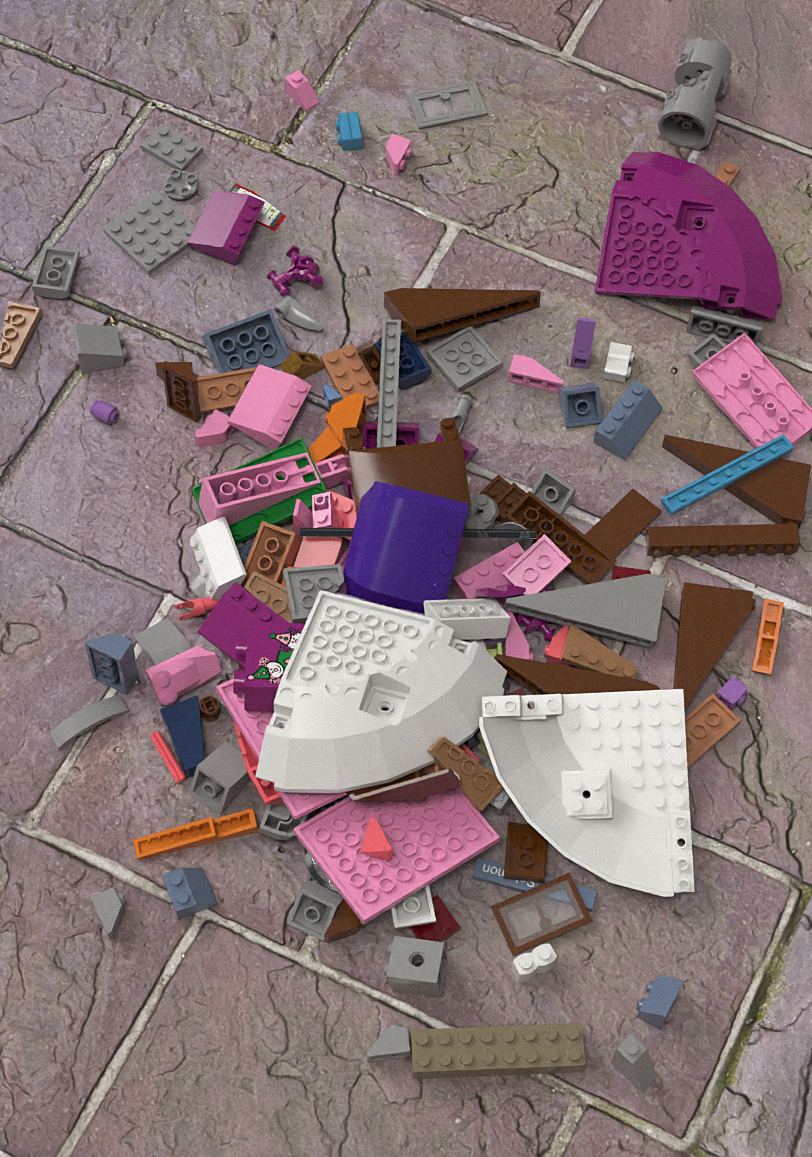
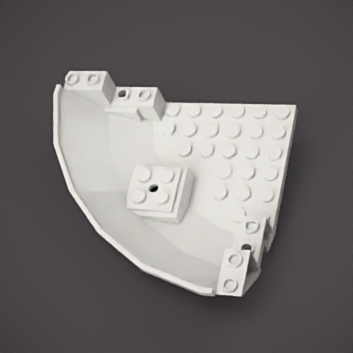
M320 590L281 678L274 700V713L265 730L255 777L266 782H274V790L287 793H342L392 782L434 764L436 761L427 750L440 737L447 738L456 746L471 738L479 729V717H483L482 697L504 695L505 689L502 685L507 671L480 644L475 641L469 643L454 639V629L434 618ZM382 708H388L389 710H388V711H383V710H381V709H382Z
M683 689L482 697L483 717H479V728L497 779L526 821L560 853L613 884L663 897L674 896V893L695 892ZM533 701L535 703L534 709L528 708L529 702ZM586 790L591 794L587 799L583 797V792ZM683 838L685 845L679 846L677 844L678 839Z

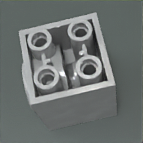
M394 936L393 943H390L388 948L390 960L389 963L385 964L384 975L387 977V983L390 984L391 989L394 991L441 997L448 963L445 944L443 942Z

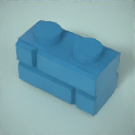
M339 113L338 121H335L336 131L340 132V134H337L338 144L342 145L343 151L362 149L363 137L359 113Z

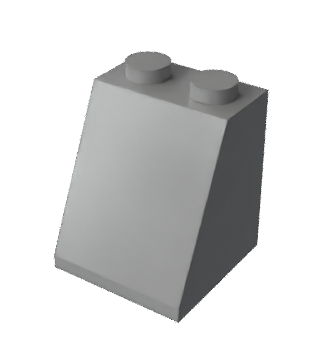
M71 324L81 374L125 366L124 359H127L125 348H121V344H124L122 333L118 334L117 327Z
M225 741L196 767L189 793L220 815L251 780L246 771L241 751Z

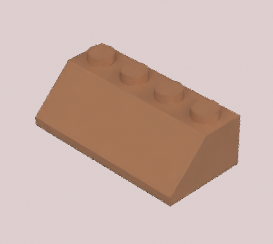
M262 521L244 566L246 577L240 586L245 587L253 571L282 584L283 569L293 566L303 537Z

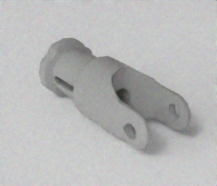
M459 395L458 403L449 418H455L458 424V433H460L466 421L469 407L474 403L473 399L467 395Z

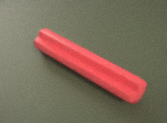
M159 731L150 735L151 740L175 782L179 784L185 781L186 776Z

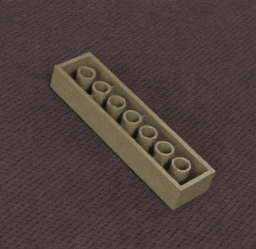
M582 1023L411 1030L410 1034L412 1079L583 1072L586 1066Z

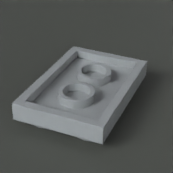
M161 124L141 144V150L180 171H185L203 152L202 146L164 124Z

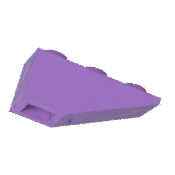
M589 318L577 319L570 367L588 369L596 320Z

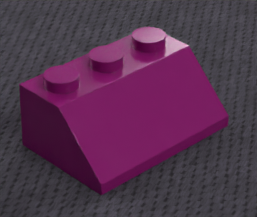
M364 421L363 447L365 449L377 448L378 421ZM397 422L396 446L419 444V423Z

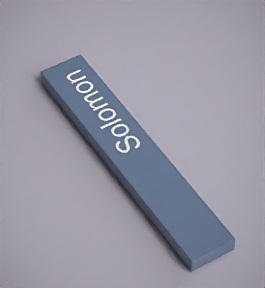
M479 857L472 879L519 892H525L555 879L545 876L544 883L503 879L504 864ZM576 885L587 910L592 911L597 890ZM564 888L541 897L572 906Z

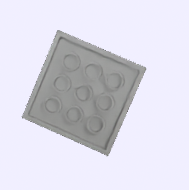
M157 191L103 228V231L139 267L150 275L190 247V245H187V242L195 226Z

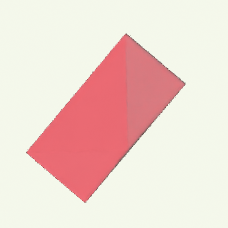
M371 817L360 852L390 861L392 860V848L376 818Z

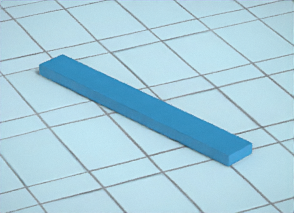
M783 434L661 498L660 502L672 516L793 452L794 447Z

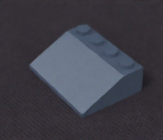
M272 309L208 332L202 336L206 350L218 374L254 368L259 364L272 368L282 364L289 356Z

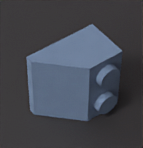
M587 383L558 387L560 407L566 428L602 423L598 385Z
M180 868L163 874L164 884L178 920L217 906L203 868Z
M658 976L655 982L651 980L646 989V992L649 993L646 1000L642 998L637 1006V1010H639L637 1018L660 1030L684 981L664 976Z

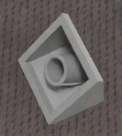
M545 468L531 492L561 516L574 502L576 488Z

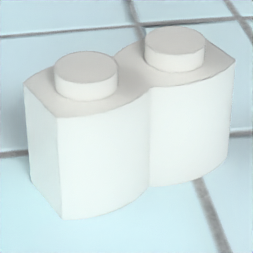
M610 342L603 379L625 383V378H629L631 367H628V363H632L634 352H631L632 346Z
M542 944L536 947L532 953H523L517 956L512 963L511 970L517 982H526L532 979L536 973H545L552 969L557 956L550 944Z

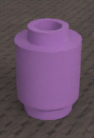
M96 400L90 408V414L94 418L107 424L116 422L119 417L118 408L104 401Z

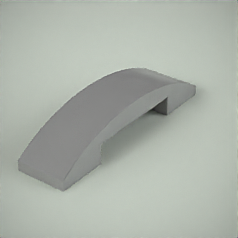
M120 695L109 697L71 715L52 729L49 735L58 750L76 741V737L108 719L113 721L128 713L129 710Z

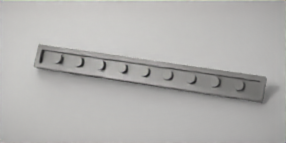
M383 319L377 448L396 446L401 320Z

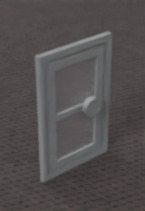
M475 80L407 94L419 129L487 115V110Z

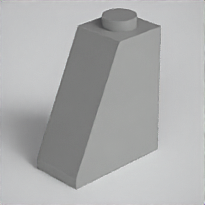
M630 1034L616 1049L611 1064L643 1093L654 1082L657 1075L647 1048Z

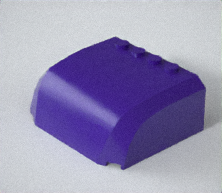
M375 481L372 487L361 497L343 570L347 594L425 614L424 600H446L467 517L468 503Z

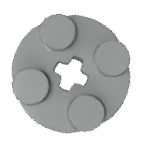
M484 494L472 496L470 498L471 506L467 509L465 526L468 529H491L495 524L493 522L496 517L498 518L499 514L497 503ZM479 510H483V513H481V517L479 518V516H477V512Z

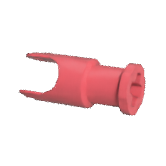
M200 597L179 603L175 607L176 609L193 608L191 612L179 617L180 620H185L213 610L220 599H211L210 597L202 599Z

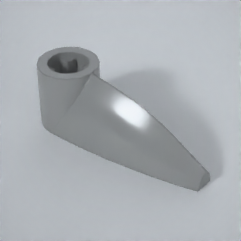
M286 296L274 307L275 313L283 320L288 319L296 325L316 331H322L324 328L290 296Z

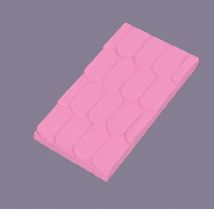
M745 333L692 371V375L699 385L734 422V425L747 437L755 449L783 434L794 446L812 432V408Z

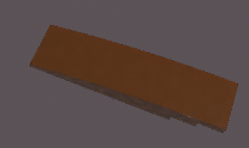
M497 475L479 493L490 497L497 503L499 514L496 520L501 524L514 522L522 525L527 530H535L536 539H533V544L545 534L571 560V564L565 570L586 584L598 583L617 562V560L532 492L528 491L526 493L514 482L511 485L500 475Z

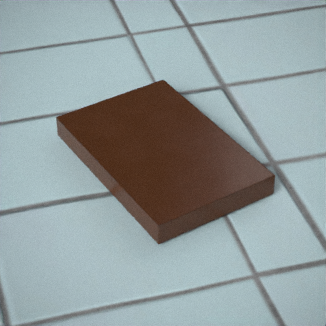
M508 822L503 879L537 883L545 882L548 840L530 824Z

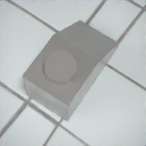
M114 887L91 897L92 905L109 940L114 938L124 912L122 904L125 903L121 893H116Z
M396 1024L385 1029L367 1052V1063L410 1057L407 1026L402 1027V1025Z

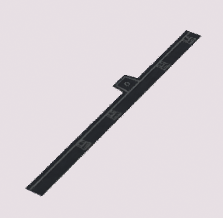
M300 528V537H352L354 528ZM463 529L461 538L536 539L535 530Z

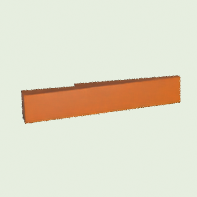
M253 808L216 819L212 817L137 838L133 841L137 859L140 860L257 833L259 826L256 813Z

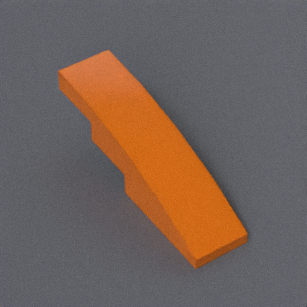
M764 599L752 671L768 675L772 673L784 602Z

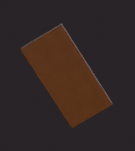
M165 361L162 364L167 407L198 423L201 419L197 377Z
M632 489L585 536L615 559L661 514L662 510L635 489Z

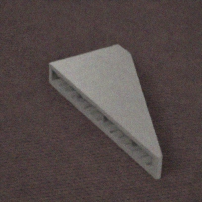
M644 574L507 598L502 608L564 626L573 624L583 631L651 648L657 639L666 578H662L657 574Z

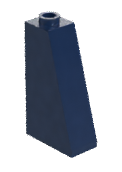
M197 695L160 709L162 721L186 778L194 777L197 765L204 760L201 715Z

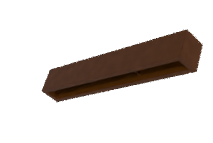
M798 524L647 527L645 542L647 556L654 557L662 555L678 557L681 555L699 556L707 554L711 556L719 554L755 555L757 553L772 555L775 553H797L800 546Z

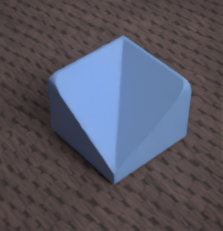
M324 385L323 397L328 409L331 410V406L341 401L342 396L329 386Z

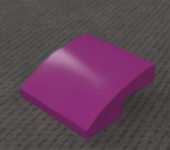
M510 584L495 586V589H477L475 597L496 599L515 596L526 592V588Z

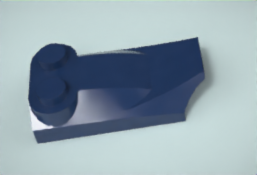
M402 332L400 333L398 387L407 388L426 380L431 374L432 369L416 344L412 343L408 336ZM382 340L374 343L380 355Z

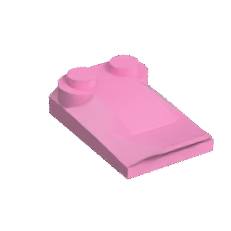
M200 645L145 670L159 705H172L177 700V697L213 680L222 672L216 654L203 649Z

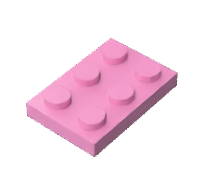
M544 534L503 572V576L512 585L526 588V592L522 593L523 596L540 593L569 566L571 560Z

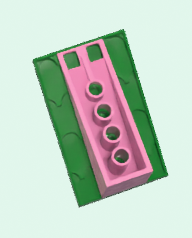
M301 437L228 472L205 477L202 484L192 488L191 492L205 524L220 517H225L235 545L257 535L262 521L276 526L293 519L297 499H300L311 510L312 495L326 493L327 490Z

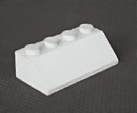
M220 517L197 528L190 539V545L194 550L195 559L200 567V572L210 598L220 599L235 582L241 585L246 577V572L225 517Z
M495 598L424 600L425 616L434 618L454 629V639L462 641L469 639L496 640L498 638H506L511 617Z

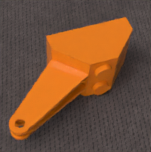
M353 393L331 406V410L327 412L325 423H328L327 428L308 449L314 463L343 454V428L356 427L359 429L360 435L362 434L363 424L367 415L365 395Z

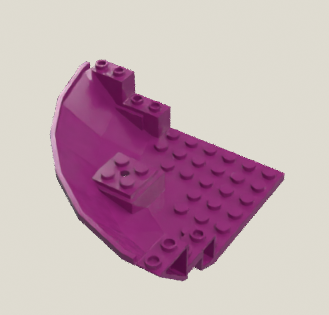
M632 152L623 162L620 180H616L611 193L595 293L700 300L704 308L739 310L742 318L775 320L777 305L782 306L783 300L777 259L758 218L731 187L697 164L661 152ZM698 222H703L702 226H697ZM734 299V303L730 304L729 301Z

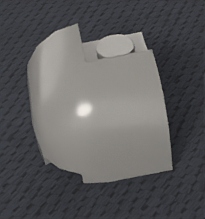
M285 804L267 805L258 833L276 840L291 839L296 836L294 828L303 824L308 814L294 820Z

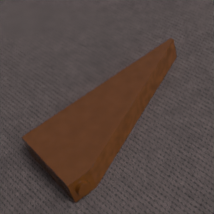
M399 288L384 292V308L394 320H401V329L413 343L540 307L541 292L539 290Z
M670 435L664 436L662 448L704 476L748 453V451ZM779 458L723 489L774 523L798 524L799 530L803 520L811 464Z
M684 582L681 591L673 689H683L684 713L748 619L751 610L755 609L756 599H753V591Z
M496 654L494 657L507 671L508 676L536 695L660 690L657 685L638 679Z

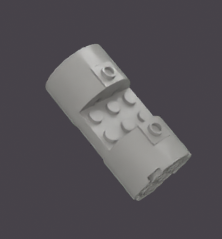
M695 38L686 43L682 54L678 58L679 61L675 72V82L678 87L674 90L671 89L666 94L664 108L658 122V129L662 137L675 146L694 148L697 151L709 145L717 120L714 118L716 113L714 100L725 95L732 73L730 69L732 55L721 42L714 39L713 41L703 40V38Z

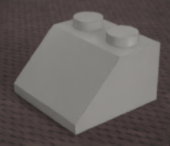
M307 880L299 889L287 924L325 941L324 935L344 898L336 892Z

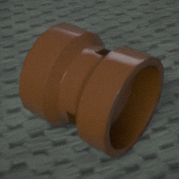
M214 696L202 698L199 704L201 717L207 722L216 721L220 716L219 701Z

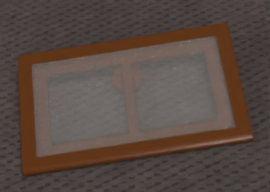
M570 872L491 906L513 956L592 922Z

